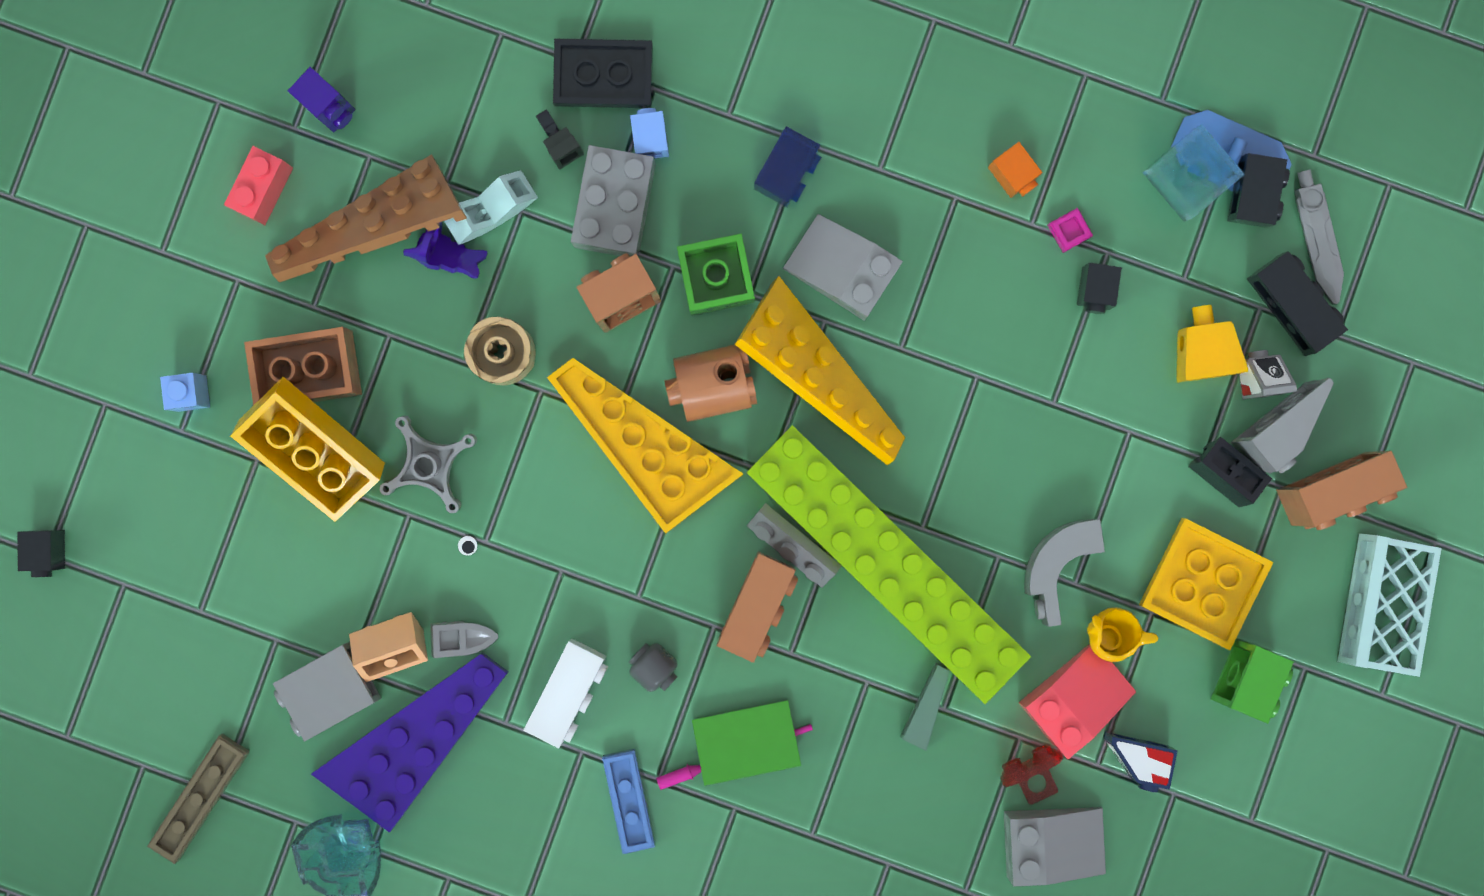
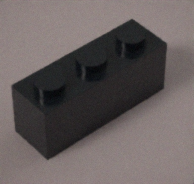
M1287 251L1276 256L1249 276L1247 280L1304 356H1308L1321 351L1348 329L1343 324L1344 318L1335 307H1331L1323 297L1324 291L1317 282L1311 281L1303 271L1305 267L1302 261L1296 255H1291Z

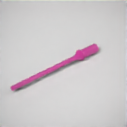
M811 724L794 730L795 736L813 729ZM687 764L686 767L656 777L660 790L689 779L693 780L701 772V766H689Z

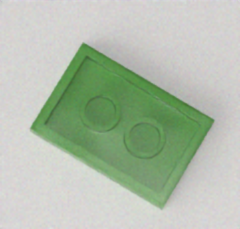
M788 700L692 720L704 786L801 766Z

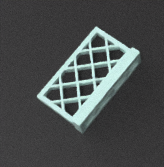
M1359 534L1337 662L1420 677L1441 548L1378 535ZM1388 545L1395 546L1402 557L1391 566L1386 560ZM1420 552H1428L1427 566L1419 571L1412 559ZM1406 564L1413 577L1402 585L1394 572ZM1389 577L1396 590L1384 598L1380 592L1381 584ZM1418 583L1422 589V596L1416 603H1413L1406 591ZM1401 596L1408 609L1396 617L1389 604ZM1384 610L1391 622L1381 630H1378L1375 625L1376 614ZM1413 615L1417 622L1416 630L1408 636L1401 623ZM1393 629H1396L1403 641L1391 649L1384 636ZM1378 642L1385 654L1375 662L1369 661L1371 646ZM1406 647L1412 654L1409 668L1402 667L1396 658V655Z

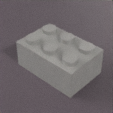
M592 145L588 146L571 243L574 248L616 256L628 253L631 257L637 254L639 258L656 166L653 156Z

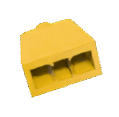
M1212 305L1193 307L1194 326L1178 330L1177 383L1248 372L1232 321L1215 323Z

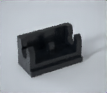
M1222 437L1208 443L1203 448L1205 450L1203 455L1194 459L1188 466L1237 507L1254 504L1272 480L1268 474Z

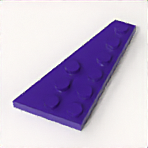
M481 653L311 773V775L390 833L508 674V671L487 655Z

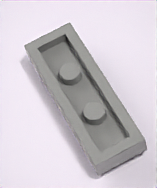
M766 503L747 524V527L759 539L767 542L780 553L782 558L790 561L809 580L815 582L821 588L841 568L837 561Z

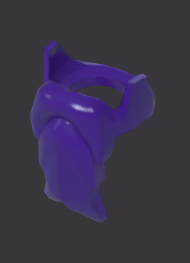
M443 221L439 222L440 228L429 232L426 230L419 238L415 248L404 249L403 251L404 256L416 259L429 269L439 270L441 268L451 273L460 272L475 279L480 274L477 265L486 259L488 252L485 250L465 248L463 244L458 245L457 242L451 241L450 237L441 234Z

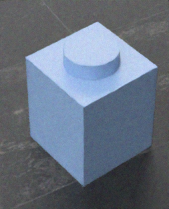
M644 108L638 110L636 115H630L635 153L653 156L654 159L669 157L663 111L656 112L655 108Z
M186 373L160 377L164 410L180 412L210 408L206 375Z

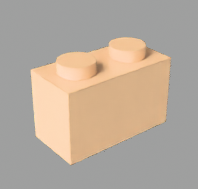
M412 612L396 616L393 619L373 626H367L362 630L349 634L353 667L365 682L428 661L424 630Z

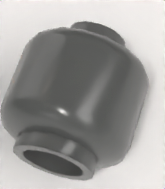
M645 643L629 661L632 665L629 671L630 675L649 692H653L659 687L665 691L678 677L673 673L677 667V660L658 643H654L651 646Z

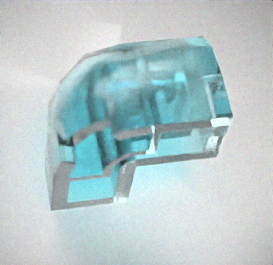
M342 814L328 816L306 826L291 844L298 875L303 885L308 883L314 890L325 896L372 895L380 875L381 849L380 842L373 841L369 819L343 821Z

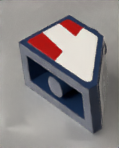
M1105 732L1104 739L1128 776L1139 783L1138 788L1156 793L1159 788L1170 790L1178 750L1165 744Z

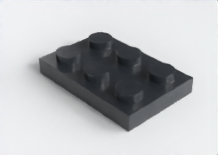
M554 39V106L651 108L652 40Z

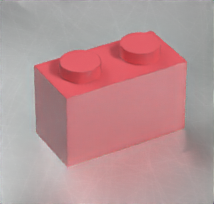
M252 146L224 205L258 223L266 225L293 167L282 159Z

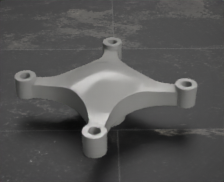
M404 415L397 418L395 425L401 430L406 440V462L397 477L380 485L381 494L390 495L396 488L404 485L424 486L441 497L449 513H456L461 508V502L455 499L451 492L449 480L451 466L456 456L463 449L470 448L477 443L476 435L469 433L462 440L453 444H437L418 435L412 428L411 419L408 416Z

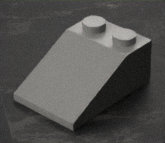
M818 214L783 269L865 321L903 261L877 244Z
M1331 378L1305 382L1297 389V392L1290 394L1230 443L1265 473L1271 474L1278 471L1283 473L1296 464L1295 457L1303 452L1334 382Z
M1102 807L1004 811L1006 873L1013 887L1050 885L1106 874Z

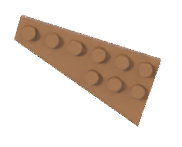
M431 154L425 159L415 162L410 168L397 176L387 179L382 185L367 194L359 196L354 202L339 211L331 213L327 218L311 228L303 230L299 235L286 243L276 246L265 257L272 275L280 283L315 271L318 264L331 260L335 264L344 261L346 254L355 251L364 254L408 239L413 231L426 228L429 232L440 228L439 222L451 218L458 222L467 219L438 163Z

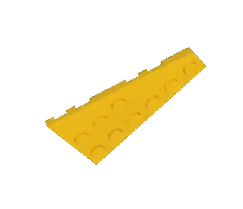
M778 276L771 283L735 345L886 465L890 464L895 460L903 444L904 435L781 277Z
M570 359L547 377L665 534L743 475L742 472L576 359Z

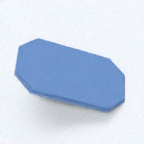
M1209 110L1184 117L1171 146L1181 169L1230 191H1233L1239 161L1245 154L1251 153L1288 159L1286 169L1289 170L1292 165L1282 142Z

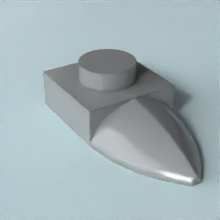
M464 621L430 623L431 656L433 658L474 654L486 649L498 639V634L493 630L476 623H465Z

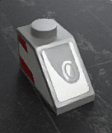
M1268 350L1247 353L1248 359H1245L1248 372L1239 374L1242 400L1297 392L1296 383L1281 355L1269 356Z

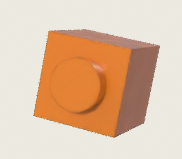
M1017 142L993 160L988 167L1010 198L1018 193L1024 197L1036 188L1038 183L1035 180L1043 173L1020 142Z

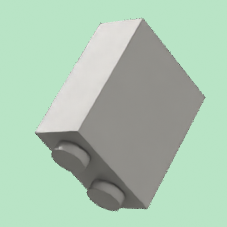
M350 642L337 647L273 683L276 689L274 696L282 708L286 707L292 718L290 719L292 730L298 737L301 736L304 742L382 699L372 681L365 682L353 667Z

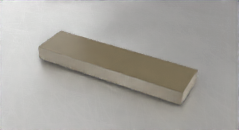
M219 735L147 847L173 864L179 862L250 751L226 735Z

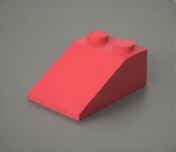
M1089 644L1023 698L1019 704L1059 753L1065 758L1070 759L1095 738L1136 691L1112 662L1099 658L1092 651Z

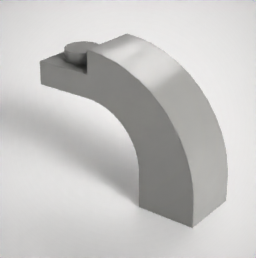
M1100 519L1080 520L1062 525L1044 537L1033 551L1026 567L1024 589L1025 594L1038 595L1039 600L1034 601V608L1037 619H1042L1043 625L1048 627L1061 625L1057 580L1063 567L1078 556L1105 552Z

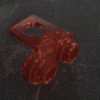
M1044 744L1035 748L1031 752L1033 757L1027 761L1021 762L1020 758H1015L1002 765L1004 771L1001 773L1000 779L1003 786L1009 787L1019 783L1030 805L1058 792L1049 769L1059 764L1063 760V756L1059 750L1051 749L1050 744ZM1040 774L1046 780V787L1038 793L1030 791L1028 788L1029 778Z

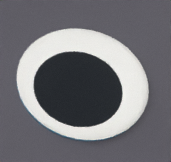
M465 536L460 539L458 549L463 555H472L477 550V541L471 536Z

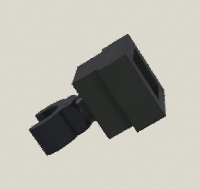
M547 109L536 115L540 125L549 137L543 143L559 170L584 155L567 127L559 130Z

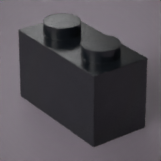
M1251 153L1241 157L1236 170L1228 222L1265 228L1276 225V221H1279L1282 216L1284 207L1283 202L1280 201L1282 188L1287 186L1290 175L1289 169H1286L1288 159Z

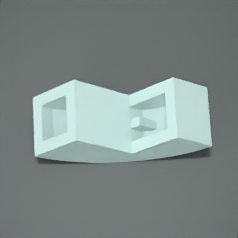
M521 170L499 176L478 197L459 202L467 219L456 222L454 218H451L444 222L458 245L500 226L528 207L538 197Z

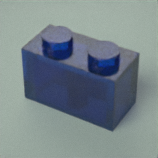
M786 126L755 180L754 190L787 208L792 200L798 202L806 188V185L802 183L807 172L814 174L822 159L818 155L820 144Z

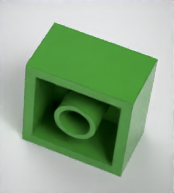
M742 233L677 246L691 316L755 303Z
M1235 640L1211 700L1268 724L1270 719L1274 718L1280 708L1279 697L1283 687L1288 686L1292 679V665L1294 661L1259 646Z

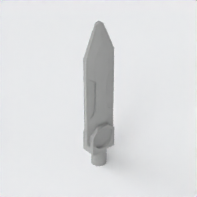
M1311 170L1297 173L1301 189L1294 192L1315 281L1321 286L1331 303L1338 304L1341 296L1344 271L1325 193L1323 192L1322 184L1314 185Z

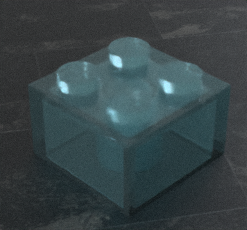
M1202 124L1192 129L1142 172L1184 222L1197 216L1245 175Z

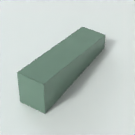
M935 663L900 736L903 740L927 751L950 672L947 668Z

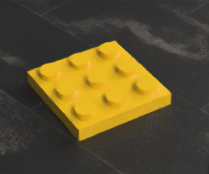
M1181 518L1139 606L1227 650H1231L1274 562L1186 518Z

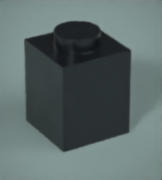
M1088 263L1083 266L1077 305L1085 306L1086 312L1094 314H1105L1106 310L1116 307L1122 267Z
M65 530L18 531V571H31V577H52V570L65 569Z

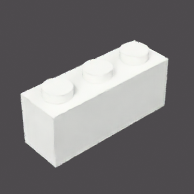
M574 639L568 641L523 731L557 748H560L564 741L570 743L579 726L573 723L578 712L585 713L593 698V695L588 693L593 682L600 684L608 668L607 665L603 664L606 655Z

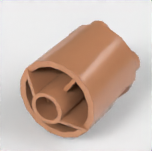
M736 345L673 358L677 378L664 380L670 406L683 404L687 422L752 408L751 405L757 404L752 376L745 377V374L750 373L748 356ZM727 378H733L731 381H724Z

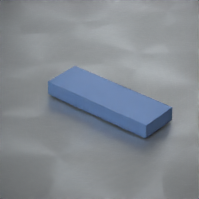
M635 749L604 755L602 760L622 853L627 854L654 848L655 841Z

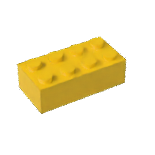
M282 377L239 419L230 437L334 522L380 481L385 465L384 461L285 377Z

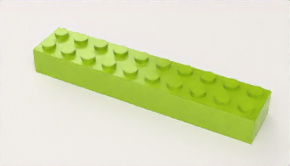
M793 425L746 472L984 704L1031 658L1004 629Z

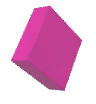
M1078 208L1047 225L1062 253L1093 237Z

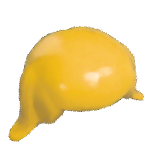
M1113 607L1103 610L1094 615L1092 621L1087 626L1092 651L1099 658L1109 662L1125 660L1127 657L1132 656L1140 646L1156 643L1159 639L1156 634L1143 631L1138 619L1130 611L1122 608Z

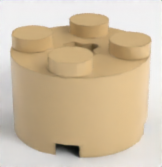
M489 317L478 322L470 331L465 342L464 356L470 370L479 378L495 385H511L526 377L534 367L536 351L533 339L518 323L507 318ZM499 344L507 348L502 359L494 356V353L498 351L497 346Z

